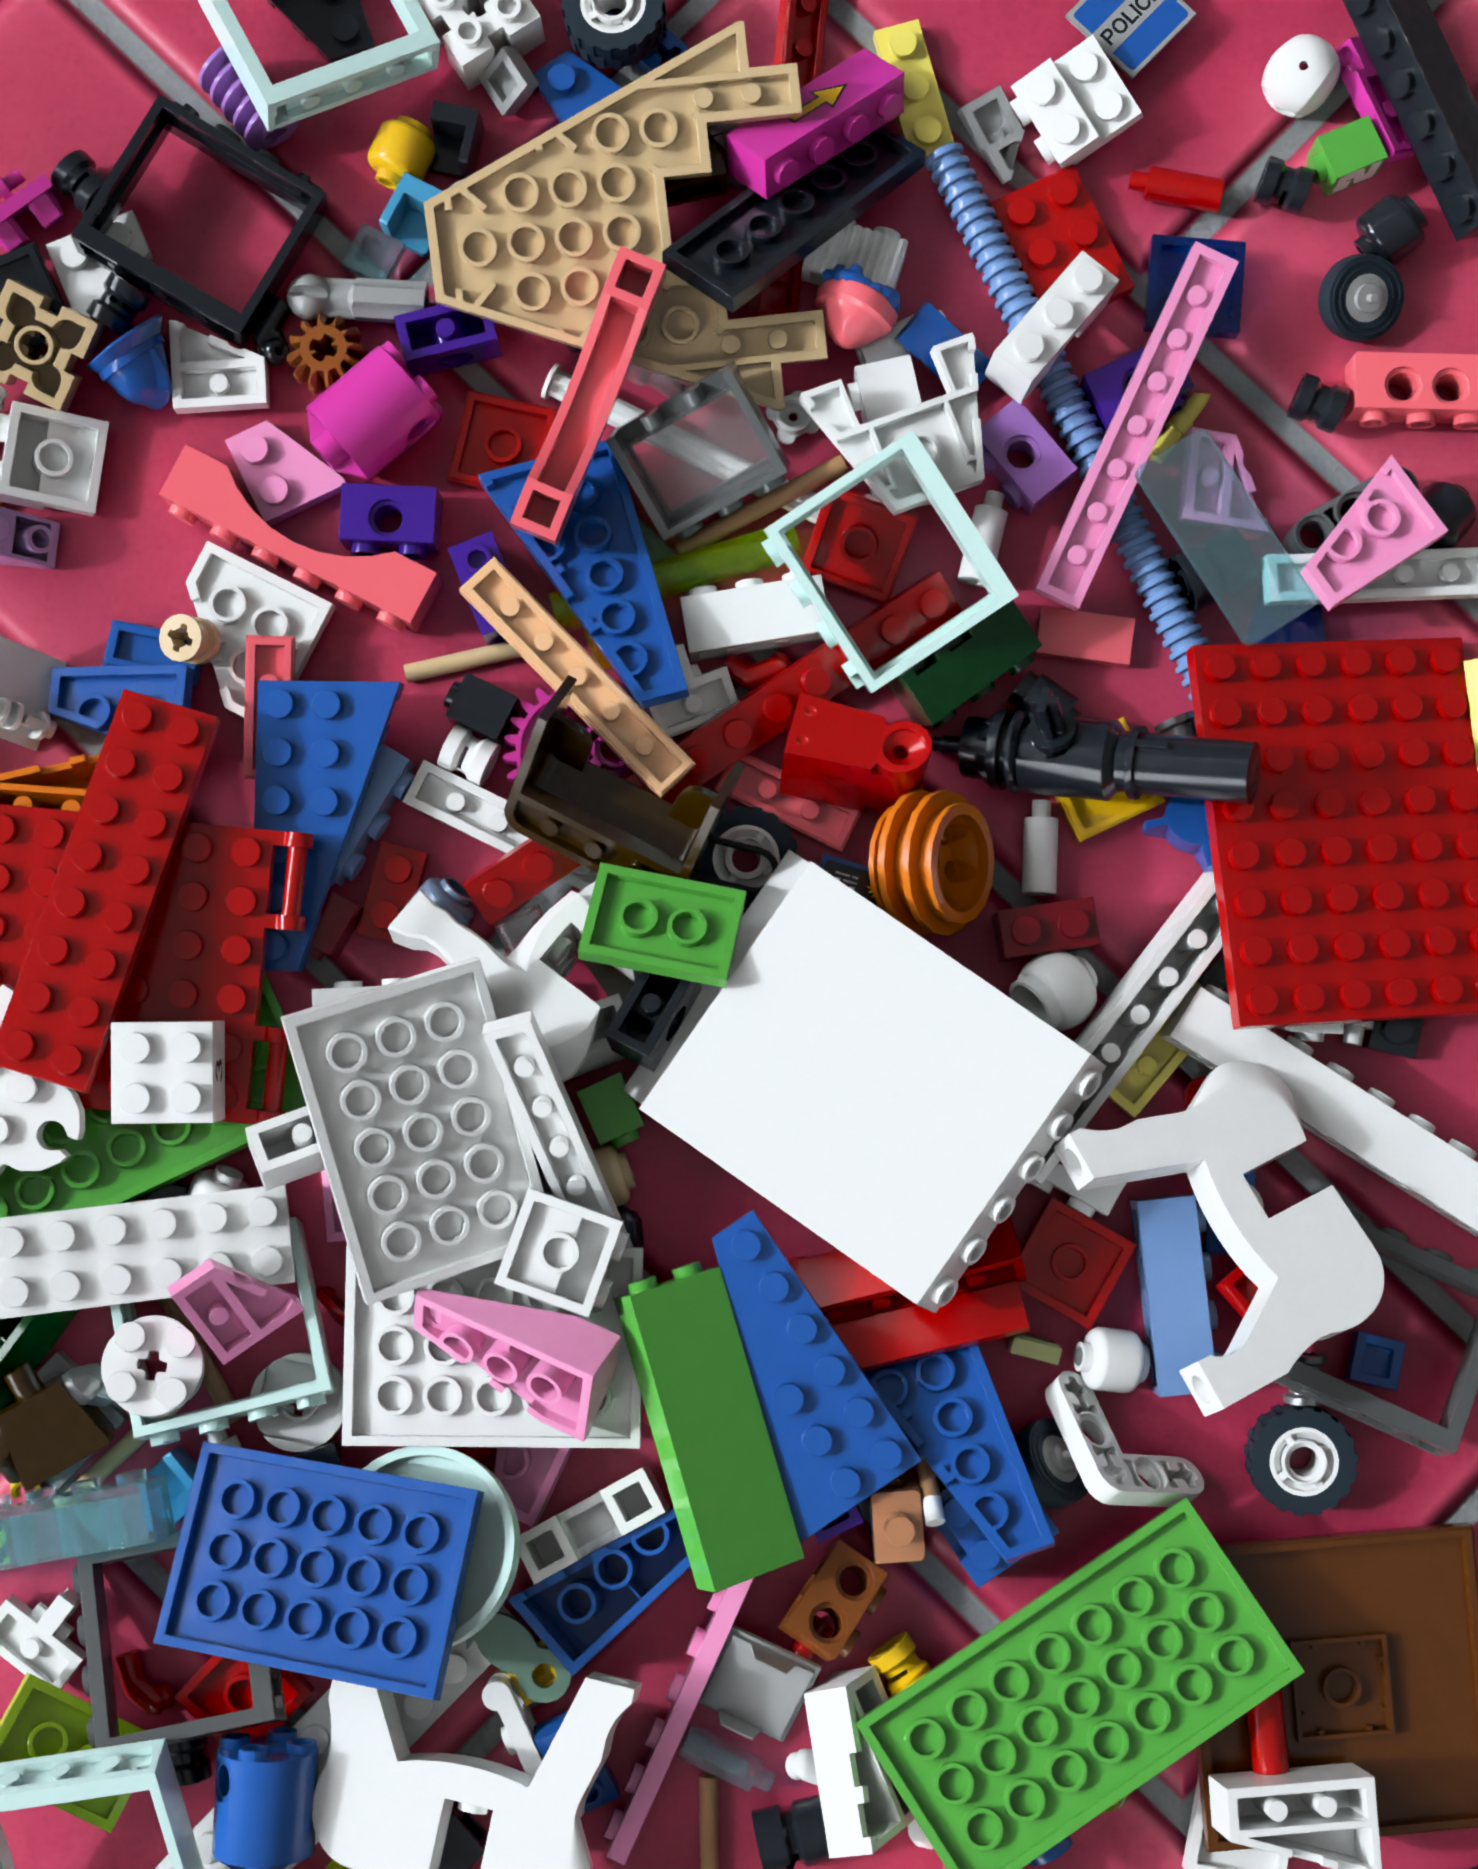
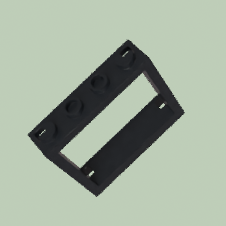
M159 94L71 234L78 253L243 349L252 335V330L272 297L276 296L328 210L326 193L323 192L322 188L311 182L310 176L304 173H299L296 176L283 168L281 161L270 152L261 148L254 151L241 143L240 137L228 127L222 124H216L214 127L200 119L199 113L186 103L183 106ZM169 132L303 211L241 314L106 235Z

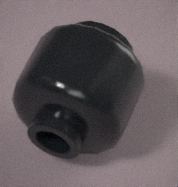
M1387 195L1356 220V230L1360 237L1353 243L1360 254L1380 256L1394 266L1422 245L1425 239L1423 228L1428 225V222L1420 208L1408 195L1402 198L1396 195Z
M1444 481L1433 482L1424 487L1420 493L1449 531L1426 549L1454 548L1474 524L1477 517L1476 506L1464 487Z

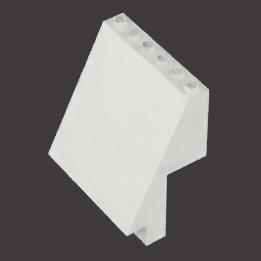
M788 850L742 916L726 988L701 983V992L655 1072L639 1065L623 1088V1091L642 1104L639 1109L913 1303L936 1313L940 1307L948 1304L958 1290V1280L967 1267L975 1264L982 1257L987 1247L986 1240L997 1224L1003 1223L1011 1215L1016 1205L1015 1198L1026 1182H1031L1041 1172L1045 1163L1044 1156L1053 1143L1062 1139L1068 1133L1073 1124V1115L1083 1100L1090 1098L1098 1090L1102 1082V1073L1107 1066L1087 1050L812 861L807 862L791 850Z

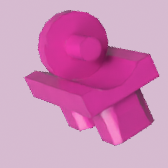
M15 169L4 178L0 177V198L3 197L5 199L0 204V246L7 252L22 247L30 241L15 221V219L29 209L44 229L51 227L65 216L58 199L53 194L56 189L45 174H42L15 194L11 191L26 181L19 170Z

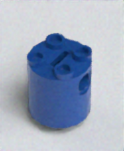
M283 1726L269 1728L267 1736L250 1737V1734L243 1732L222 1734L220 1736V1747L217 1749L212 1842V1854L215 1860L231 1869H285L290 1864L298 1863L311 1857L315 1851V1830L312 1811L314 1791L318 1781L319 1748L317 1741L312 1738H297L296 1728Z

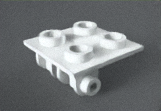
M0 636V738L37 751L40 740L43 738L51 739L57 727V723L50 719L48 713L52 667H66L67 663Z

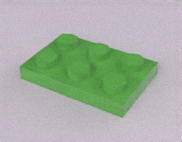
M600 862L578 948V959L726 988L747 891Z

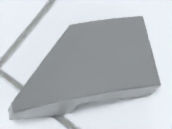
M999 85L960 108L957 114L980 154L1000 183L1004 185L1012 179L1015 158L1025 130L1022 129L1016 114Z

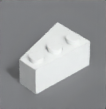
M875 1665L833 1672L812 1687L811 1690L804 1693L829 1858L874 1854L915 1820L855 1724L858 1719L888 1700Z
M1340 1763L1289 1768V1772L1279 1775H1261L1253 1771L1208 1775L1212 1827L1230 1842L1289 1858L1293 1856L1316 1862L1321 1866L1331 1869H1382L1375 1777L1356 1764Z

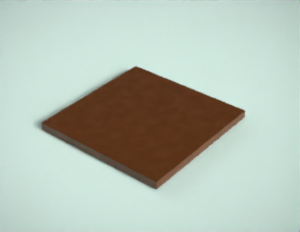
M1454 1523L1218 1543L1305 1671L1282 1687L1289 1768L1354 1763L1375 1777L1379 1837L1478 1828V1578L1473 1525L1469 1523ZM1246 1712L1196 1747L1204 1846L1209 1853L1253 1849L1230 1842L1212 1827L1208 1781L1209 1774L1253 1771L1248 1715Z

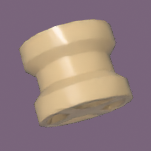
M177 614L168 618L161 627L159 634L160 648L168 658L173 661L195 665L207 664L213 660L219 651L221 643L220 634L215 624L208 619L184 614ZM184 640L188 641V645L184 644Z

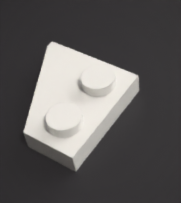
M133 210L119 214L106 235L151 261L153 255ZM71 234L46 244L71 308L93 319V316L88 314L86 310L93 299H99L104 293L103 283L111 271L78 253Z
M169 320L173 409L177 414L270 408L269 368L264 356L244 348L238 349L230 346L223 339L211 334L206 336L187 328L184 323L177 320Z

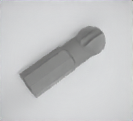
M307 273L296 277L287 289V302L292 312L298 317L309 321L317 320L319 313L331 319L341 316L344 319L357 322L395 324L394 316L430 306L429 285L425 281L327 278Z

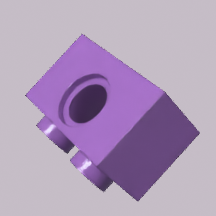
M1013 399L981 425L984 473L988 474L991 471L1002 484L1000 491L1005 495V500L1014 509L1017 510L1021 507L1029 516L1072 481L1078 468L1023 403L1020 405ZM1015 451L1022 452L1029 457L1031 465L1027 468H1016L1010 464L1007 455Z

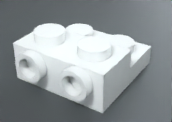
M1094 35L1088 37L1055 62L1049 58L1011 86L1017 98L1012 100L1010 105L1024 127L1033 122L1041 136L1033 142L1048 166L1056 160L1062 169L1072 164L1076 165L1144 117Z
M12 401L9 414L0 413V442L4 443L2 460H0V502L44 510L45 507L93 517L96 512L109 422Z
M528 1188L494 1284L589 1318L593 1307L603 1310L613 1281L604 1278L611 1259L618 1262L621 1261L630 1236L629 1233L621 1231L625 1220L533 1188Z

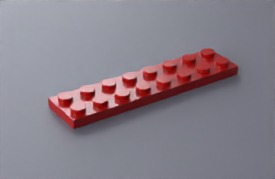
M123 689L0 1027L1 1068L86 1094L90 1093L111 1033V1022H115L217 735L221 723L218 717Z

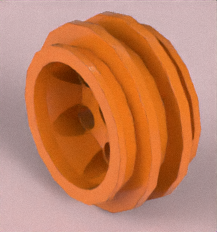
M914 790L902 795L879 818L870 841L868 869L871 890L878 907L918 935L931 933L940 936H950L963 929L966 923L976 919L984 908L993 884L995 859L992 836L984 816L974 805L969 804L961 794L949 790H938L933 793L925 790Z

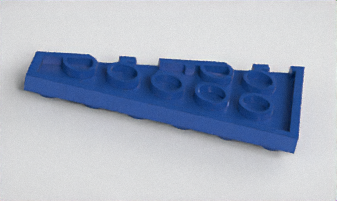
M606 441L600 442L558 546L513 527L512 529L642 709L689 697L688 687L625 473ZM536 459L478 474L481 486L508 523L511 520L527 477Z
M258 680L254 829L314 834L313 849H308L301 913V917H306L305 932L268 928L264 970L303 971L312 947L313 937L321 919L320 914L329 888L334 885L339 871L337 866L345 843L348 844L369 787L373 775L371 770L381 742H385L390 728L388 723L396 700H399L405 685L401 682ZM276 846L270 914L282 915L288 847Z
M752 1209L714 1235L712 1242L801 1543L922 1461V1459L761 1219Z
M978 1344L864 1372L915 1449L1006 1563L1055 1546V1541Z

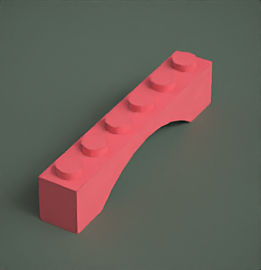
M620 245L566 393L540 453L527 477L509 522L513 528L558 546L666 279V264Z
M188 445L184 446L159 492V495L170 506L168 513L190 526H194L197 520L212 528L209 534L231 547H235L238 541L253 549L251 556L275 569L279 563L295 570L292 576L296 580L315 590H318L321 584L336 591L334 598L342 604L356 611H360L362 605L378 613L377 621L400 633L404 626L416 633L418 632L443 585L435 571L395 551L374 556H340L318 552L291 541L271 528L256 514L247 501L238 478L227 465Z

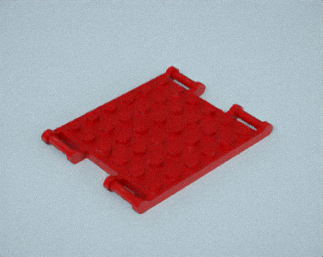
M0 804V987L2 984H9L14 988L16 986L79 813L77 811ZM185 822L115 1022L225 1021V1119L221 1121L257 1124L287 1113L282 1111L288 1041L284 1028L259 1025L268 928L305 932L306 917H301L307 852L308 849H313L314 834ZM276 846L288 847L282 915L270 914ZM111 1033L90 1093L86 1094L76 1091L83 1107L86 1109L111 1111ZM257 1041L269 1042L262 1109L250 1108Z

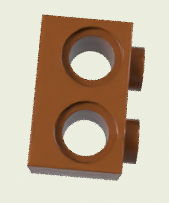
M839 1539L830 1544L778 1628L826 1662L836 1659L839 1654L845 1658L860 1637L861 1632L855 1627L865 1612L872 1615L883 1600L887 1590L881 1585L888 1573ZM844 1569L855 1572L860 1579L861 1587L856 1596L846 1594L840 1586V1575ZM818 1611L827 1612L834 1620V1633L829 1639L819 1636L813 1627V1619Z

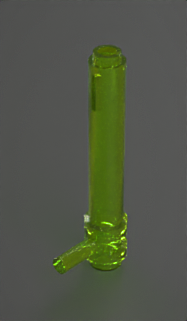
M793 527L784 534L796 553H800L799 539L795 527ZM764 529L651 562L661 599L775 565L761 544L768 539L763 531ZM558 591L548 593L553 613L558 623L564 629L570 627L571 631L584 629ZM584 629L593 659L605 671L613 669Z

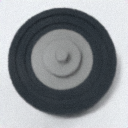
M1373 254L1348 256L1335 263L1322 280L1318 295L1320 316L1326 327L1342 339L1349 341L1375 339L1386 333L1398 319L1404 301V287L1399 272L1388 260Z
M1043 1418L1023 1427L1016 1434L1014 1439L1040 1504L1048 1508L1059 1509L1079 1501L1086 1495L1088 1490L1080 1477L1055 1419Z

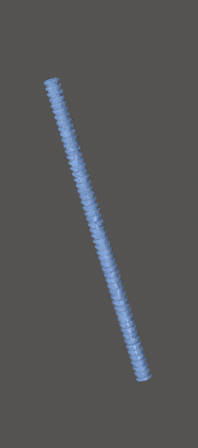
M948 143L929 155L925 161V167L928 171H933L931 175L932 181L935 184H940L937 191L940 196L946 197L944 205L947 209H952L950 217L952 221L958 222L956 227L958 233L965 235L963 243L967 248L971 247L969 256L972 260L978 261L975 268L977 272L984 273L982 282L984 285L991 287L988 294L992 299H997L994 306L997 311H1003L1001 320L1004 324H1009L1007 330L1009 334L1037 303L1039 298L1032 297L1034 288L1031 284L1025 283L1028 276L1026 272L1019 270L1022 265L1020 260L1013 258L1015 250L1013 246L1007 245L1008 235L1005 232H1000L1003 226L1001 221L994 220L996 211L993 207H988L989 197L986 194H981L984 187L980 181H975L977 178L976 171L973 168H968L971 161L968 156L962 155L964 153L963 145L961 143ZM1063 349L1048 374L1035 388H1041L1042 391L1039 397L1042 401L1048 402L1045 409L1048 414H1054L1052 423L1055 427H1060L1061 431L1058 435L1061 440L1067 441L1065 450L1068 453H1073L1074 457H1072L1071 461L1075 466L1080 467L1077 473L1079 478L1085 479L1103 440L1102 437L1105 431L1102 427L1096 426L1099 419L1096 414L1090 413L1092 405L1089 401H1084L1083 398L1086 393L1083 388L1077 387L1079 378L1077 375H1071L1070 372L1073 366L1070 362L1064 361L1067 354ZM1133 492L1111 538L1112 544H1118L1119 548L1116 553L1119 557L1124 556L1126 560L1123 563L1124 569L1131 570L1132 575L1129 577L1131 583H1137L1139 586L1136 589L1137 595L1144 596L1145 601L1142 603L1144 609H1150L1152 612L1149 619L1151 622L1157 623L1158 627L1155 631L1157 635H1163L1165 639L1162 642L1163 648H1169L1171 654L1168 656L1171 662L1176 661L1178 665L1175 668L1176 674H1182L1185 679L1181 682L1183 688L1189 687L1191 691L1186 651L1193 645H1208L1209 640L1207 637H1201L1200 632L1203 628L1201 624L1194 623L1193 619L1196 617L1194 611H1188L1186 606L1190 602L1188 598L1181 597L1180 593L1183 591V588L1180 584L1175 585L1173 580L1177 576L1174 571H1168L1167 567L1170 562L1168 558H1162L1163 548L1161 545L1155 544L1154 540H1156L1157 536L1155 532H1149L1148 527L1151 523L1149 519L1142 518L1141 514L1144 512V509L1141 505L1136 506L1135 501L1138 497ZM1191 693L1188 695L1190 701H1192Z

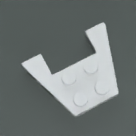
M973 332L932 347L930 354L946 394L864 424H859L841 379L800 394L799 401L801 406L853 468H856L913 429L954 494L977 486L985 479L981 419L978 418L977 392L979 390L978 373H975L974 360L976 343ZM901 456L864 480L893 516L930 503Z

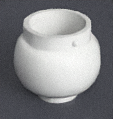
M1066 951L1042 953L1024 965L1021 973L1018 975V979L1011 983L1009 995L1012 1000L1057 1031H1065L1084 1022L1091 1015L1097 1002L1096 987L1098 980L1092 966L1080 956H1074Z

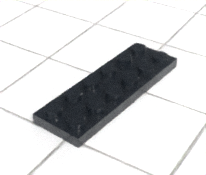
M882 126L767 200L752 189L747 188L662 251V262L666 264L667 270L734 313L925 166L926 151L887 127Z

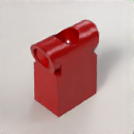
M800 693L784 749L779 794L860 811L871 807L878 814L883 815L886 809L894 805L902 795L914 790L923 789L924 774L928 768L932 752V739L928 731L920 724L910 721L888 724L884 716Z

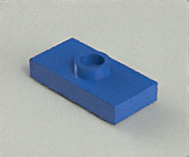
M924 302L894 339L942 383L930 351L934 345L963 336V334L929 302ZM976 347L974 360L979 386L986 378L984 373L990 359Z

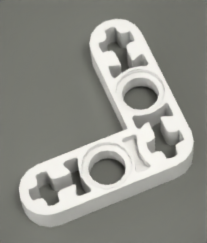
M1063 1371L1045 1389L1047 1404L1088 1492L1096 1500L1107 1505L1170 1507L1183 1497H1187L1191 1503L1204 1490V1480L1201 1473L1185 1458L1178 1456L1123 1454L1094 1391L1086 1386L1082 1376L1072 1371ZM1083 1431H1085L1093 1439L1094 1442H1092L1087 1436H1085ZM1139 1475H1141L1148 1482L1150 1487L1141 1480Z

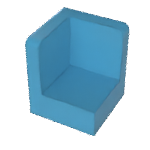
M405 172L379 219L385 238L421 257H427L430 251L423 202L441 193L442 190Z
M181 1445L168 1452L163 1457V1460L143 1477L144 1482L164 1506L156 1515L167 1529L180 1522L185 1516L197 1464Z

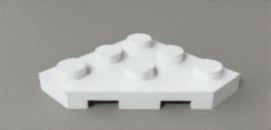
M209 541L206 542L186 580L190 599L194 603L198 618L211 621L215 624L220 634L221 643L219 651L210 663L213 664L224 707L244 718L246 635L294 636L296 638L295 681H298L336 609L333 603Z

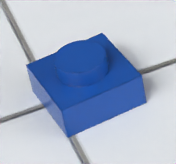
M1353 1331L1344 1379L1390 1391H1397L1406 1343L1361 1331Z

